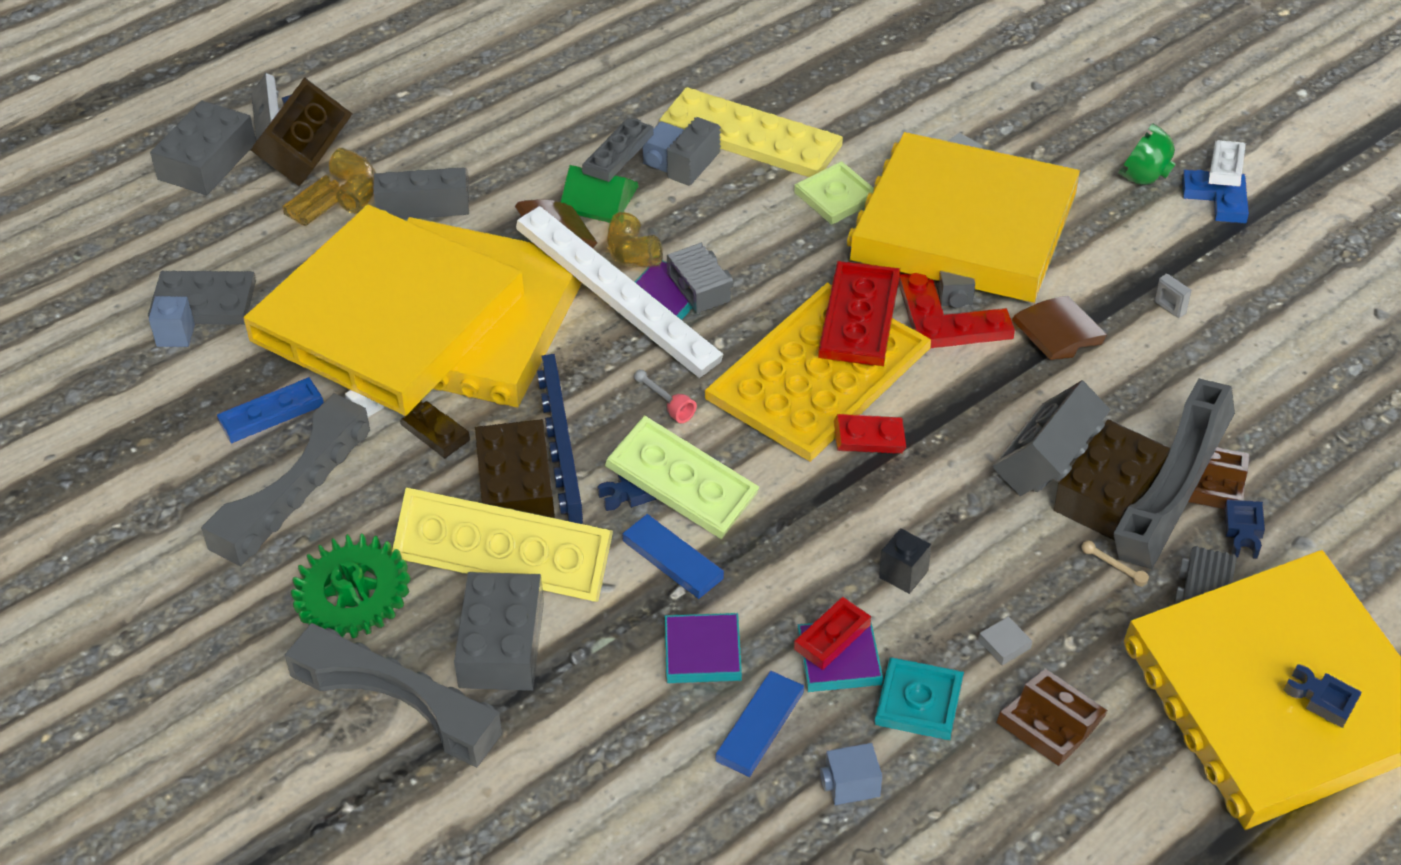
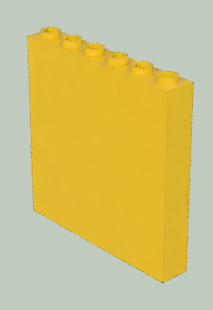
M904 132L899 143L894 142L891 159L885 160L882 176L878 175L876 178L874 193L869 192L867 196L865 211H859L856 228H851L849 231L847 246L851 247L850 260L870 265L901 268L900 272L924 274L928 278L938 281L940 271L973 278L975 280V289L1035 303L1075 199L1080 170Z
M367 204L243 318L250 342L407 416L524 296L522 271L513 266H508L492 259L488 255L476 252L460 243L451 241L435 232L428 231L410 221L403 220L385 210H380Z
M409 217L407 221L419 227L435 232L444 238L460 243L467 248L488 255L492 259L522 271L524 296L433 388L439 391H447L518 408L542 363V355H546L582 282L534 243Z
M1323 550L1131 620L1124 638V645L1128 655L1132 659H1136L1140 665L1146 683L1151 689L1156 690L1163 701L1167 716L1177 723L1183 733L1188 749L1196 753L1204 765V771L1211 784L1218 787L1225 798V804L1232 817L1239 820L1244 830L1401 766V656ZM1297 664L1308 667L1313 672L1315 678L1322 680L1325 673L1362 692L1343 728L1306 709L1310 702L1309 699L1305 697L1295 698L1284 691L1289 679L1303 684L1302 681L1292 676Z

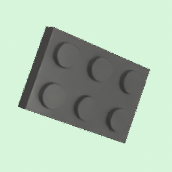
M160 271L148 317L150 316L155 296L188 297L195 324H245L243 317L249 312L256 284L254 271Z

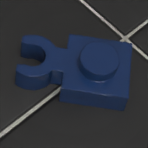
M619 474L618 483L604 482L598 485L599 498L611 496L604 498L606 511L617 509L625 501H628L632 508L657 500V498Z
M1226 500L1224 507L1226 537H1235L1231 549L1232 554H1235L1238 558L1241 547L1246 546L1252 550L1253 559H1258L1262 547L1260 539L1263 538L1265 532L1263 502Z
M1297 664L1292 676L1302 681L1303 684L1289 679L1284 691L1295 698L1305 697L1309 699L1310 702L1306 709L1343 728L1362 692L1325 673L1322 680L1315 678L1313 672L1308 667Z

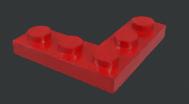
M919 273L900 275L899 287L913 330L931 339L930 348L1014 339L1015 329L1007 308L944 315L933 279Z

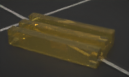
M324 175L282 206L283 212L286 216L306 226L348 195L347 186L343 184L339 186L338 181H331L329 176Z

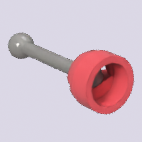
M642 369L634 373V379L637 382L645 383L668 401L667 412L678 423H685L693 417L697 405L690 397L684 394L671 396L647 377V373Z

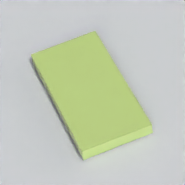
M645 415L607 458L605 464L607 468L720 539L732 527L759 490V486Z

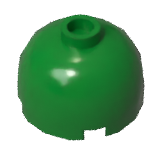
M1154 123L1148 128L1153 133L1147 132L1140 139L1124 163L1128 170L1122 167L1118 172L1119 175L1136 184L1148 185L1154 183L1160 176L1166 179L1176 163L1171 161L1175 153L1173 140L1169 134Z

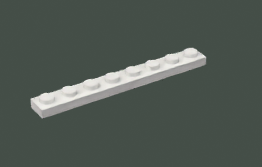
M537 207L517 220L516 229L698 378H701L721 363L722 352L542 207Z

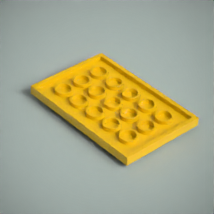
M829 283L822 286L705 389V399L809 462L836 438L834 419L837 414L861 415L916 363L931 346L930 338L892 318L884 366L818 358L832 285Z

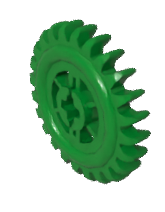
M362 533L359 536L357 545L353 544L348 534L345 536L346 542L344 547H341L332 538L331 552L318 545L321 555L320 559L313 558L312 555L307 554V560L311 568L298 565L299 573L304 579L292 578L296 589L291 590V596L295 600L293 608L299 613L302 623L308 624V626L313 623L324 629L331 628L342 638H344L346 633H350L353 639L358 637L361 630L366 635L372 633V626L374 625L382 628L385 626L383 619H393L396 616L394 609H400L404 606L402 597H406L409 594L407 584L411 580L407 572L408 565L406 561L402 559L398 549L392 552L393 549L389 541H386L383 548H381L379 538L374 536L372 543L368 546L366 537ZM366 571H369L377 579L366 577L364 574ZM354 588L357 589L360 599L358 598ZM375 589L373 595L369 598V590ZM337 595V605L334 606L326 597Z

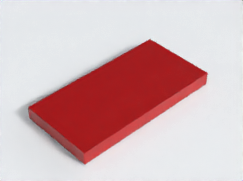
M837 261L818 358L884 366L901 268Z

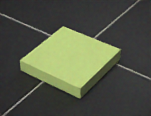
M842 161L794 185V193L831 225L864 209L869 192L874 193V188Z

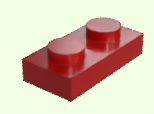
M837 414L834 419L837 451L902 454L906 449L902 417Z
M842 597L794 641V650L821 670H824L871 625V616Z

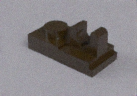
M421 400L407 416L400 420V424L444 459L470 441L468 430L428 401L423 403Z

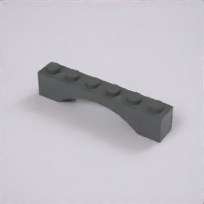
M1200 378L1197 380L1185 402L1174 442L1159 475L1145 495L1135 504L1128 506L1114 532L1119 560L1153 569L1235 414L1232 386Z
M333 393L313 413V427L310 440L302 456L294 466L280 479L263 490L243 499L223 504L201 527L207 549L240 567L250 556L255 555L269 536L280 529L289 515L295 509L302 506L310 493L317 486L323 484L331 471L338 464L344 462L351 450L359 442L365 440L370 432L366 408Z
M311 623L285 653L290 677L319 691L364 689L381 692L400 699L416 709L431 724L440 738L445 753L476 768L502 735L500 715L492 705L470 699L457 688H447L433 681L430 676L423 672L416 673L405 668L394 658H384L372 652L362 643H353L342 638L331 628L324 629Z

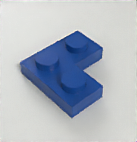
M1184 170L1182 177L1183 199L1214 201L1215 221L1247 223L1249 211L1245 174L1241 176L1240 186L1209 184L1210 171Z

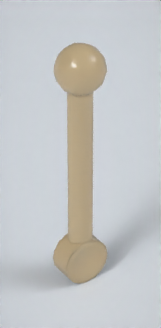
M1090 540L1083 542L1082 551L1085 554H1094L1129 575L1137 586L1143 587L1147 585L1149 576L1146 572L1132 570L1097 549L1095 543Z

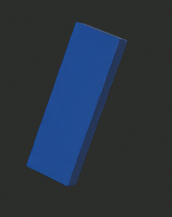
M308 377L219 413L217 418L232 444L317 409L324 402L316 386Z
M646 514L622 533L624 543L698 599L724 579V571L649 514Z
M770 671L717 751L716 762L750 777L802 697L804 685Z

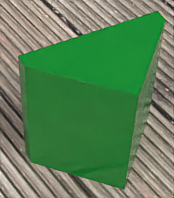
M569 165L561 203L572 206L579 216L617 224L636 192L638 182L616 175L608 182L582 173V167Z

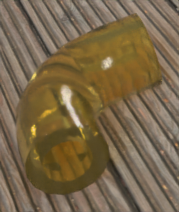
M338 148L331 156L329 171L331 175L347 182L337 191L336 198L346 211L357 214L370 202L374 195V173L376 171L366 158L351 150Z
M626 212L616 213L609 224L606 245L612 258L629 268L659 266L663 258V249L659 238L656 235L638 237L641 229V223L638 218Z

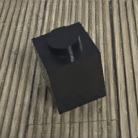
M900 528L881 550L879 578L910 594L929 571L932 544Z

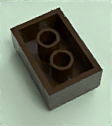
M304 77L250 151L300 187L353 113Z
M543 419L475 427L482 503L555 518Z
M1107 419L1104 423L1105 426L1090 441L1086 451L1071 466L1070 472L1058 483L1053 511L1115 541L1114 532L1128 506L1135 504L1152 486L1171 448Z

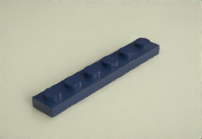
M555 354L542 355L543 369L537 370L539 389H546V393H541L543 413H550V417L545 418L547 437H554L555 442H549L552 463H559V467L553 468L556 488H563L564 492L558 494L560 514H567L569 522L583 524L582 503Z

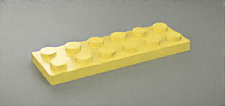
M688 87L683 90L659 119V122L662 121L684 130L696 117L716 123L721 127V133L719 134L721 136L719 139L721 141L720 149L806 177H811L825 170L842 147L843 136Z
M406 488L392 552L398 549L402 559L405 561L468 574V572L541 574L544 591L598 602L613 531Z

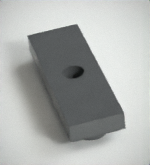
M267 73L263 75L251 93L256 141L281 109L278 107L279 91L276 90L275 78Z
M627 118L582 164V173L609 182L654 135L653 126L642 123L636 118Z

